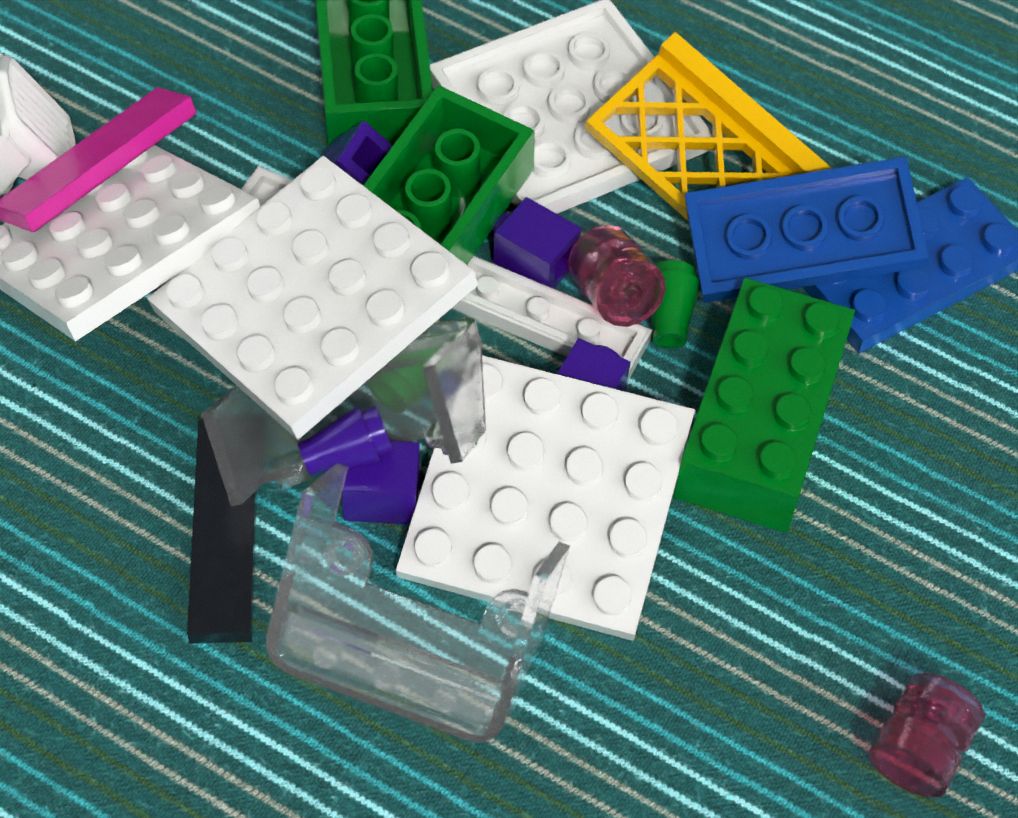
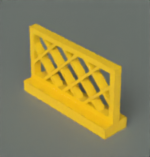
M676 32L661 44L658 55L586 121L584 127L586 131L687 220L688 215L685 204V193H688L687 184H712L719 188L725 187V185H737L833 169ZM657 75L673 89L674 103L645 102L644 86ZM636 95V102H628ZM614 114L637 115L638 136H617L605 123ZM645 115H674L676 137H647ZM683 115L705 117L712 124L713 137H684ZM633 149H639V154L636 153ZM647 149H676L678 172H658L648 163ZM685 150H714L715 172H687ZM723 150H742L752 159L753 173L725 172ZM673 184H678L679 190Z

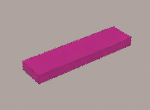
M155 88L0 198V220L24 230L36 232L192 118L197 112L191 97L166 89Z

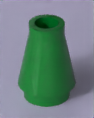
M678 260L661 261L652 266L651 274L645 279L653 326V343L663 348H679L687 343V331L699 293L700 280L696 277L695 268L689 263Z

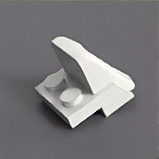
M0 53L1 196L6 195L11 190L17 177L29 179L76 145L69 115L14 58Z

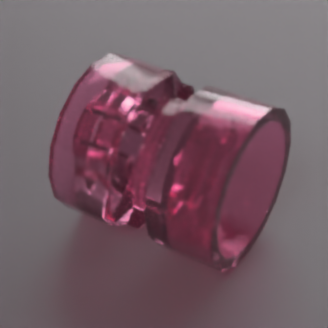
M610 225L593 228L582 235L572 247L568 259L569 273L605 321L614 326L628 327L636 325L652 316L661 305L666 292L664 276L632 236L622 228Z
M917 673L909 678L894 705V716L884 722L870 747L869 757L874 767L896 786L916 795L938 798L944 795L961 765V754L968 751L984 722L985 712L975 696L958 683L931 673Z

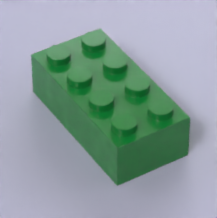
M315 0L327 146H329L333 139L363 120L391 145H394L433 92L422 0Z
M438 85L363 186L468 265L498 219L534 170L535 130Z
M744 277L680 463L673 498L788 533L856 311L855 309Z

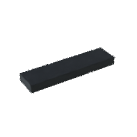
M258 419L198 421L187 626L189 644L252 642L259 454Z

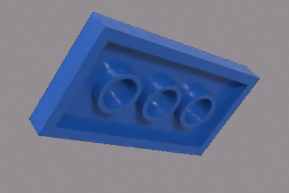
M907 156L685 193V204L703 303L738 298L744 277L788 290L927 267L929 256Z
M969 177L917 202L929 256L927 267L803 287L810 297L856 310L847 341L858 354L1018 271V230Z

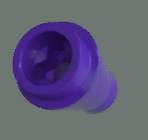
M358 405L310 438L297 442L302 459L311 477L322 472L382 462L381 455L394 451L376 405L364 410Z

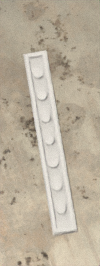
M258 166L241 190L257 197L262 206L293 180ZM473 256L468 266L474 270L479 285L453 306L452 309L565 357L568 356L578 338L593 345L609 347L618 353L620 357L631 362L628 382L650 343L651 329Z

